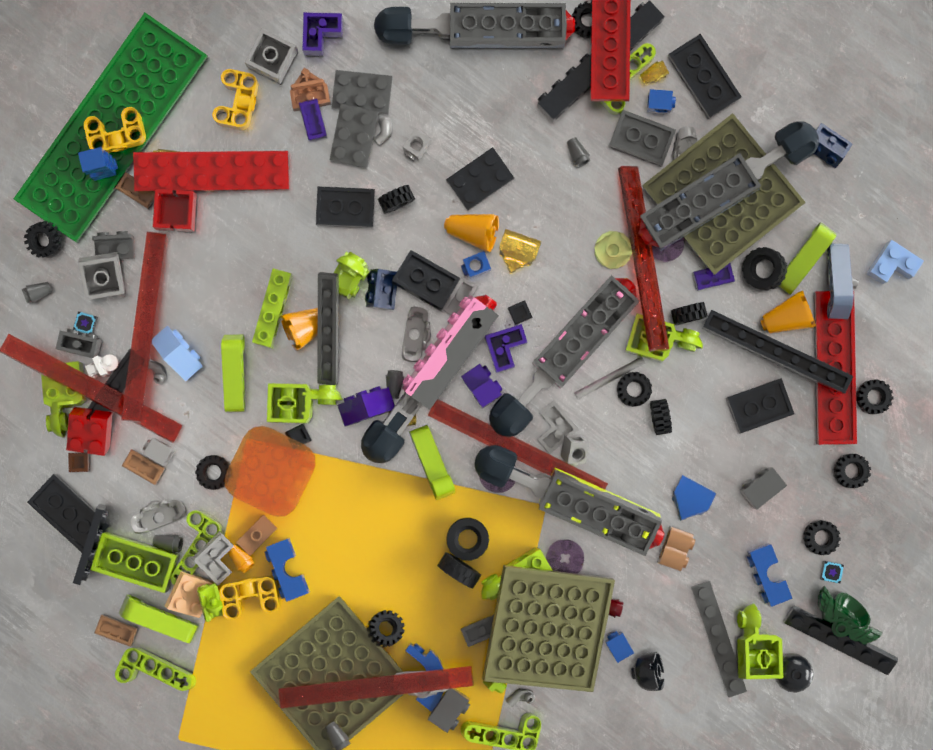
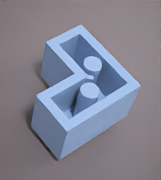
M890 240L885 244L866 274L880 284L888 282L894 271L910 279L915 276L924 260L895 241Z
M166 326L150 340L163 360L185 381L203 367L199 361L201 357L194 349L192 351L188 349L190 346L176 329L172 331Z

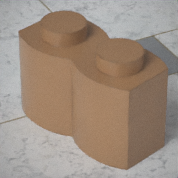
M670 526L658 563L679 571L682 568H686L689 557H686L689 549H693L695 544L694 535Z

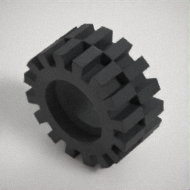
M584 1L583 4H578V7L574 9L572 17L575 19V33H579L581 37L586 36V38H590L592 36V26H585L581 21V17L585 13H592V1L591 3Z
M409 185L395 188L378 198L384 214L402 208L415 200Z
M47 221L31 225L26 230L27 234L24 235V238L27 239L24 241V244L29 245L26 249H31L32 255L36 254V257L42 256V258L57 252L58 248L62 245L59 243L62 241V237L58 236L61 235V232L56 231L58 229L57 226L52 227L53 223H47ZM40 232L47 235L49 239L47 246H42L39 243L37 236Z
M704 302L671 310L674 325L708 317Z
M640 372L625 374L617 384L618 398L627 406H640L646 403L652 394V384L649 378ZM631 382H637L641 385L642 391L637 397H632L627 392V386Z
M869 380L860 385L859 391L856 393L858 394L856 401L859 402L858 406L864 412L880 414L887 411L888 407L892 405L891 401L894 400V396H892L893 391L890 390L889 384H885L883 380ZM873 389L878 390L882 395V399L878 404H872L868 400V393Z
M667 400L650 401L655 434L672 433L671 415Z
M846 454L835 463L834 472L836 475L834 476L842 486L858 488L864 486V483L869 481L868 477L871 476V467H869V462L865 460V457L859 454ZM851 463L859 467V475L854 479L849 478L845 473L846 467Z
M217 455L206 456L196 466V479L206 489L216 490L223 488L229 482L232 475L230 464L223 457ZM211 465H216L221 470L220 477L216 480H211L206 475V470Z
M822 520L810 523L811 525L807 526V530L804 532L805 538H803L806 543L805 546L809 548V551L823 556L835 552L836 547L840 545L838 544L839 541H841V537H839L840 532L837 530V527L831 522ZM820 530L826 531L829 535V541L825 545H819L815 541V535Z
M383 610L374 615L368 622L369 627H367V631L370 632L368 636L369 638L372 637L371 641L373 643L376 642L377 646L390 647L403 637L402 634L405 631L403 627L405 625L401 623L403 619L401 617L398 618L396 612L393 614L391 610ZM381 622H389L392 625L393 631L391 635L384 636L379 630Z

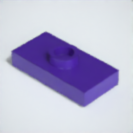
M318 99L300 102L299 107L308 140L327 136Z
M731 263L715 275L708 268L693 272L697 291L735 282Z

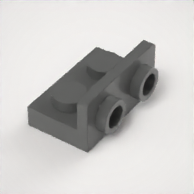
M117 231L116 235H109V232H99L97 236H92L95 245V255L118 252L119 260L135 259L134 236L128 234V231Z

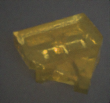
M505 229L499 246V255L503 257L510 274L516 272L519 268L532 265L542 241Z

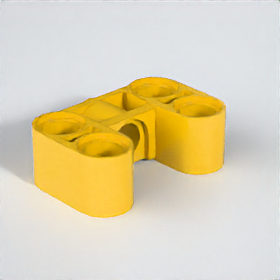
M233 69L224 70L221 74L222 83L227 89L236 91L232 108L225 106L216 107L212 113L213 119L220 126L236 130H246L250 125L256 104V95L259 87L258 81L251 73ZM228 76H235L233 83H226ZM251 79L254 81L253 86H244L247 80ZM225 112L227 117L224 120H218L219 113ZM244 116L245 122L241 125L236 124L237 118Z
M133 107L125 108L121 113L123 127L121 130L109 133L105 131L104 124L97 117L90 116L86 118L84 130L89 148L95 149L94 145L97 141L103 142L101 148L106 152L108 151V153L119 152L142 145L146 140V133L140 113ZM129 114H136V118L133 121H127ZM98 122V128L91 131V124ZM137 131L140 132V137L137 140H132V134Z
M271 576L248 578L227 583L221 587L219 592L220 600L223 604V616L229 621L236 620L241 616V600L260 597L261 608L267 614L276 612L280 607L277 582ZM265 580L271 581V590H265L263 588V582ZM226 587H231L234 590L232 597L225 595ZM268 599L275 601V609L270 610L266 607ZM230 606H234L237 609L236 616L229 615L228 608Z

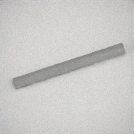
M640 357L578 390L575 392V396L577 399L582 398L645 364L644 359Z

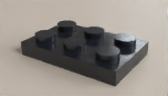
M492 147L447 178L446 181L466 210L469 211L515 178Z
M318 186L316 225L373 228L375 189Z
M410 250L391 283L442 311L458 284L460 277Z
M782 378L727 397L739 434L795 414Z

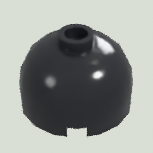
M657 652L642 654L636 660L634 668L631 669L632 678L636 679L637 684L647 691H661L664 688V679H661V672L664 673V667L660 654H657Z
M787 654L783 656V678L775 679V681L782 689L797 693L804 691L810 686L814 672L806 658L799 654Z

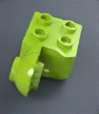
M346 252L344 256L336 260L339 264L334 271L335 274H339V294L349 300L351 297L355 298L360 289L358 284L361 280L365 281L369 274L368 265L364 262L365 260L352 252Z
M637 313L625 352L663 362L669 356L674 342L678 343L677 347L695 352L696 348L703 349V344L699 338L700 333L697 331L683 328L681 332L675 330V326L672 323Z
M79 361L40 365L43 400L45 405L50 406L51 412L50 415H46L47 431L53 432L62 438L65 437L66 431H68L69 420L64 409L81 406L87 402L84 364Z
M268 383L267 422L309 423L313 414V400H318L320 405H336V400H343V398L336 390V385H319V389H311L310 385Z
M536 547L507 564L508 566L553 571L541 549ZM493 574L481 582L483 585L481 591L482 599L490 598V600L497 598L501 576L498 577L497 574Z
M754 603L750 604L737 614L738 627L743 629V636L737 639L738 678L782 679V639L776 635L759 634L762 622L761 614Z

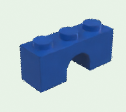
M99 147L78 153L82 171L86 175L90 174V178L94 181L116 175L115 170L118 169L117 161L103 148Z
M290 538L267 546L265 556L267 561L272 562L274 567L271 571L275 581L278 580L281 587L278 590L281 598H285L287 602L308 594L310 591L304 575L292 577L285 571L287 560L296 556Z
M768 543L747 551L749 556L746 559L749 567L754 568L756 574L753 577L756 585L761 586L763 592L760 595L764 604L767 603L768 606L772 607L793 599L786 580L782 579L771 582L767 576L768 568L778 563L772 544Z

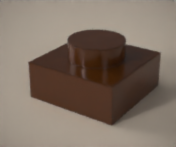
M87 452L68 453L69 472H89V454Z

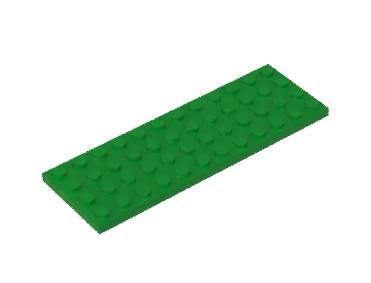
M144 12L13 199L44 221H47V223H53V227L57 226V230L78 243L115 190L125 172L127 173L134 163L133 152H141L207 59V54ZM127 107L135 108L142 117L146 133L145 142L140 146L109 153L117 161L118 169L115 170L116 175L94 181L90 178V174L86 175L82 171L78 155L79 152L91 150L88 146L84 130V121L90 116H95L104 124L107 133L121 130L123 127L122 111ZM129 114L127 121H133L136 118V114ZM98 122L91 124V131L98 128ZM138 131L132 134V140H137L140 137V132ZM97 141L94 147H102L103 142Z

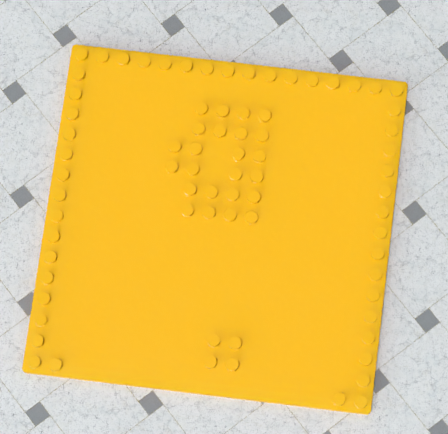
M248 439L243 453L225 537L233 545L242 549L236 542L263 515L277 529L251 555L252 561L255 564L246 573L243 574L237 570L228 553L220 559L232 573L217 585L218 591L220 592L223 585L237 582L238 580L265 576L273 577L271 570L274 567L272 562H268L266 559V547L290 538L296 556L287 560L285 571L292 577L303 574L310 592L287 602L285 598H281L279 593L280 607L272 614H267L262 610L260 597H252L241 600L242 614L236 620L229 621L222 615L214 617L209 622L205 621L193 671L196 684L188 692L178 736L179 740L219 750H315L250 671L340 596L366 628L369 627L368 622L377 613L383 610H391L393 614L396 612L398 614L397 617L403 619L401 623H404L403 629L405 631L402 634L403 637L397 643L390 647H383L403 672L426 671L425 667L405 650L410 643L420 645L425 650L423 652L425 655L431 649L440 659L444 672L449 673L450 685L469 697L468 703L470 704L465 714L460 713L457 720H459V723L455 729H450L447 733L428 720L431 711L416 700L417 696L405 693L349 740L351 744L342 750H493V746L467 741L461 734V726L467 721L498 726L506 689L501 694L495 690L492 692L483 683L482 676L490 638L468 647L461 628L494 614L497 598L490 600V598L482 599L481 591L483 585L481 582L493 574H497L498 577L501 576L503 565L509 564L531 549L538 547L545 512L539 509L538 503L454 485V494L436 500L427 478ZM462 518H473L480 521L486 527L489 535L488 548L482 556L472 561L462 560L481 574L473 589L455 580L437 566L445 552L453 555L447 546V533L451 525ZM464 530L459 534L458 542L463 548H473L477 543V535L472 530ZM265 580L263 582L265 590L272 589L271 581ZM276 580L278 588H280V583L278 580ZM226 587L225 595L232 597L234 590L231 587ZM268 599L266 607L270 610L275 609V601ZM234 606L228 608L229 615H237V609ZM381 622L379 625L381 634L384 636L391 635L393 628L389 622ZM421 675L417 678L419 686L427 684L428 679L426 676ZM473 729L467 732L469 735L470 733H477L479 735V733ZM487 732L485 738L491 739L494 735V732Z

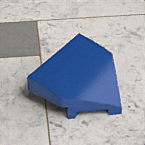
M683 475L673 492L674 496L672 498L678 509L680 521L707 512L716 496V493Z

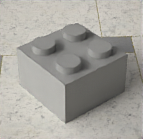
M261 29L244 63L248 68L281 84L298 49L296 45Z
M118 252L79 258L78 266L85 300L124 294L125 286Z

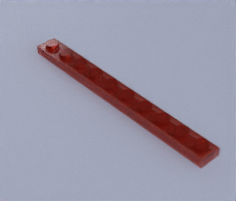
M621 166L618 168L648 349L649 352L669 350L653 250L652 246L646 245L638 234L641 223L640 215L646 212L638 166Z
M147 232L121 417L122 421L139 423L142 421L166 243V234Z
M11 334L7 335L0 348V353L172 443L182 427L176 421Z
M439 399L432 406L428 416L488 446H501L515 452L518 461L550 476L554 468H558L600 488L606 489L608 483L574 466L568 465L566 462L513 436L499 435L493 430L491 425Z
M472 666L280 688V708L474 686Z

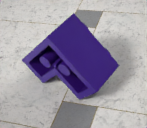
M303 12L302 51L304 55L323 56L324 37L343 38L342 13Z
M522 324L485 335L495 372L499 373L515 368L510 349L528 343Z
M478 364L462 375L461 378L483 409L501 397L503 389L497 380L493 382L489 376L492 374L487 366L482 367L481 364Z
M378 386L370 389V393L364 390L356 393V397L352 395L344 398V402L337 405L344 426L356 424L392 411L395 404L389 387L381 389Z

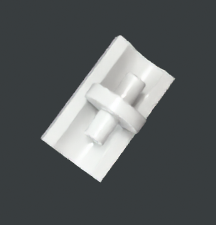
M114 355L96 356L92 358L94 362L85 366L89 377L111 376L110 371L117 369L119 362Z

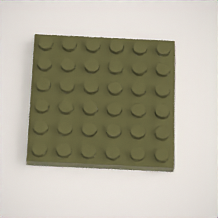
M732 113L644 183L642 187L658 205L739 153H741L745 161L750 157L761 158L766 153ZM774 163L765 168L762 177L758 179L761 185L758 191L683 237L713 275L717 274L806 203Z
M503 565L482 679L487 682L593 692L615 580L607 577Z
M340 596L250 671L315 750H336L332 748L327 730L325 729L330 723L335 721L350 738L349 740H351L405 694L396 690L394 686L395 674L403 672V670L382 645L377 646L376 642L373 643L371 641L372 637L369 638L368 634L370 632L367 631L366 626Z

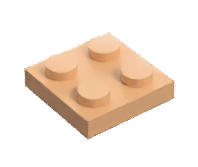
M180 572L165 607L172 611L200 618L202 608L197 588L205 584L211 585L215 582Z

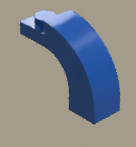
M410 643L405 651L419 661L426 671H444L440 659L431 649L425 655L423 653L425 650L417 643L415 645ZM437 692V695L427 698L417 697L416 700L432 712L439 703L443 692Z

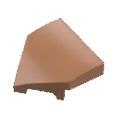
M304 67L301 75L290 86L293 111L300 110V102L316 98L318 99L319 107L331 105L327 84L322 78H318Z

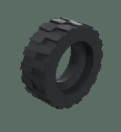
M758 247L750 251V254H747L742 268L743 277L752 287L768 291L780 286L781 282L785 280L787 263L780 252L768 247ZM764 259L771 261L773 264V272L767 278H761L756 273L757 264Z
M462 518L454 522L449 528L446 539L447 546L456 558L472 561L482 556L487 550L489 544L488 531L480 521L473 518ZM472 530L476 533L477 543L473 548L466 549L459 544L458 537L462 531Z
M445 552L437 565L446 574L472 589L481 577V574L474 568Z

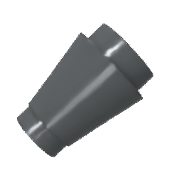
M577 137L567 141L573 164L577 167L587 164L590 161V154Z
M48 282L26 285L22 292L27 303H34L51 293L52 290Z
M388 370L387 375H385L387 388L389 387L392 398L398 399L404 380L403 371Z
M155 535L153 538V546L171 553L180 552L182 549L183 538L178 535Z
M335 721L325 727L333 749L342 750L351 744L349 742L350 738Z

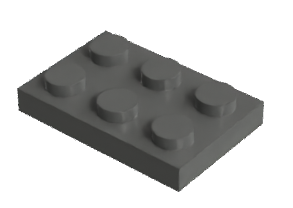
M336 70L332 109H340L342 103L378 111V114L388 115L393 77Z
M341 103L329 160L367 168L379 112Z
M622 110L609 146L663 166L676 129Z

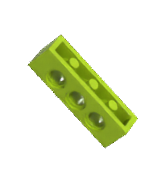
M272 269L252 343L273 349L281 315L283 314L293 279L291 273Z

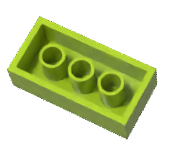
M103 532L90 570L166 593L169 590L171 575L176 568L180 555L109 532Z

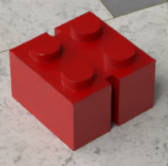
M155 189L153 228L163 231H174L175 229L182 232H195L197 194L194 191L176 190L175 193L173 190Z
M74 407L69 414L66 450L81 453L88 450V454L105 456L110 448L113 412L95 410L89 420L87 418L92 413V409Z

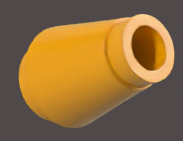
M236 545L227 552L237 570L243 574L249 571L255 564L252 561L253 558Z

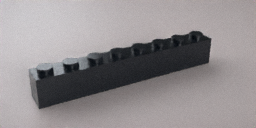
M650 0L646 4L642 2L635 9L636 13L632 17L630 16V51L661 24L665 18ZM585 54L579 61L581 64L576 68L574 66L566 72L567 76L562 81L558 79L551 86L553 89L548 94L544 92L537 99L539 101L537 107L552 123L591 88V54Z
M711 310L703 326V329L841 394L846 393L853 378L852 375L714 310Z

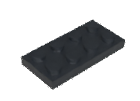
M701 34L668 54V57L709 119L742 98Z
M53 474L27 503L82 553L95 510L56 474ZM106 521L104 525L100 526V530L106 532L111 525Z
M99 504L96 508L73 580L74 584L81 585L82 581H86L89 577L91 567L88 564L89 562L92 563L97 551L94 545L95 543L98 544L103 530H100V526L106 523L109 514L106 511L107 506Z

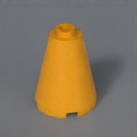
M465 214L450 215L449 218H446L444 229H446L447 234L485 252H491L497 238L494 237L495 230L498 231L499 228L498 215Z
M803 291L796 293L764 314L763 320H760L763 330H768L769 333L813 328L816 326Z
M318 308L281 315L283 329L288 340L294 341L295 344L292 347L295 350L301 349L318 336Z

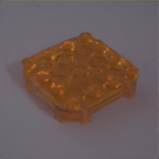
M264 426L254 427L243 437L226 472L225 488L235 498L270 515L277 517L286 516L295 509L308 484L316 464L315 455L306 445L271 428Z

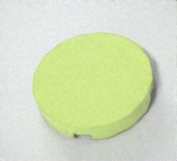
M608 231L597 239L594 255L603 267L618 269L630 260L632 244L625 234L617 231Z

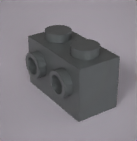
M68 328L67 332L60 330L55 349L90 358L99 355L102 341L97 339V335L86 333L85 336L78 335L79 331Z
M764 467L757 473L758 477L753 481L749 479L742 485L743 489L740 492L756 510L787 486L773 467L768 469Z
M450 685V688L444 693L437 706L429 715L428 720L447 733L450 729L454 730L459 723V720H457L460 713L465 714L470 706L468 703L469 697Z

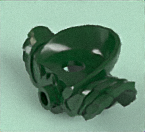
M825 586L821 588L818 595V606H820L823 620L832 624L831 629L834 635L837 637L849 635L851 640L860 641L862 644L871 643L881 637L883 632L869 626L871 621L870 615L857 599L842 592L833 599L832 594H830Z

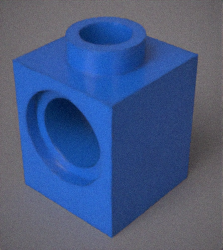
M650 89L648 92L647 112L670 113L672 108H675L676 103L673 91Z
M484 251L463 259L464 264L461 265L464 276L468 275L470 279L491 271ZM478 261L481 267L479 270L474 271L470 268V263Z
M614 631L607 635L608 639L605 640V643L617 663L634 654L622 632Z

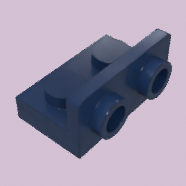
M821 123L816 129L819 136V145L813 154L832 167L837 168L853 144Z
M383 269L370 270L367 276V283L369 285L365 295L366 307L387 310L395 309L397 286L391 282L397 272Z

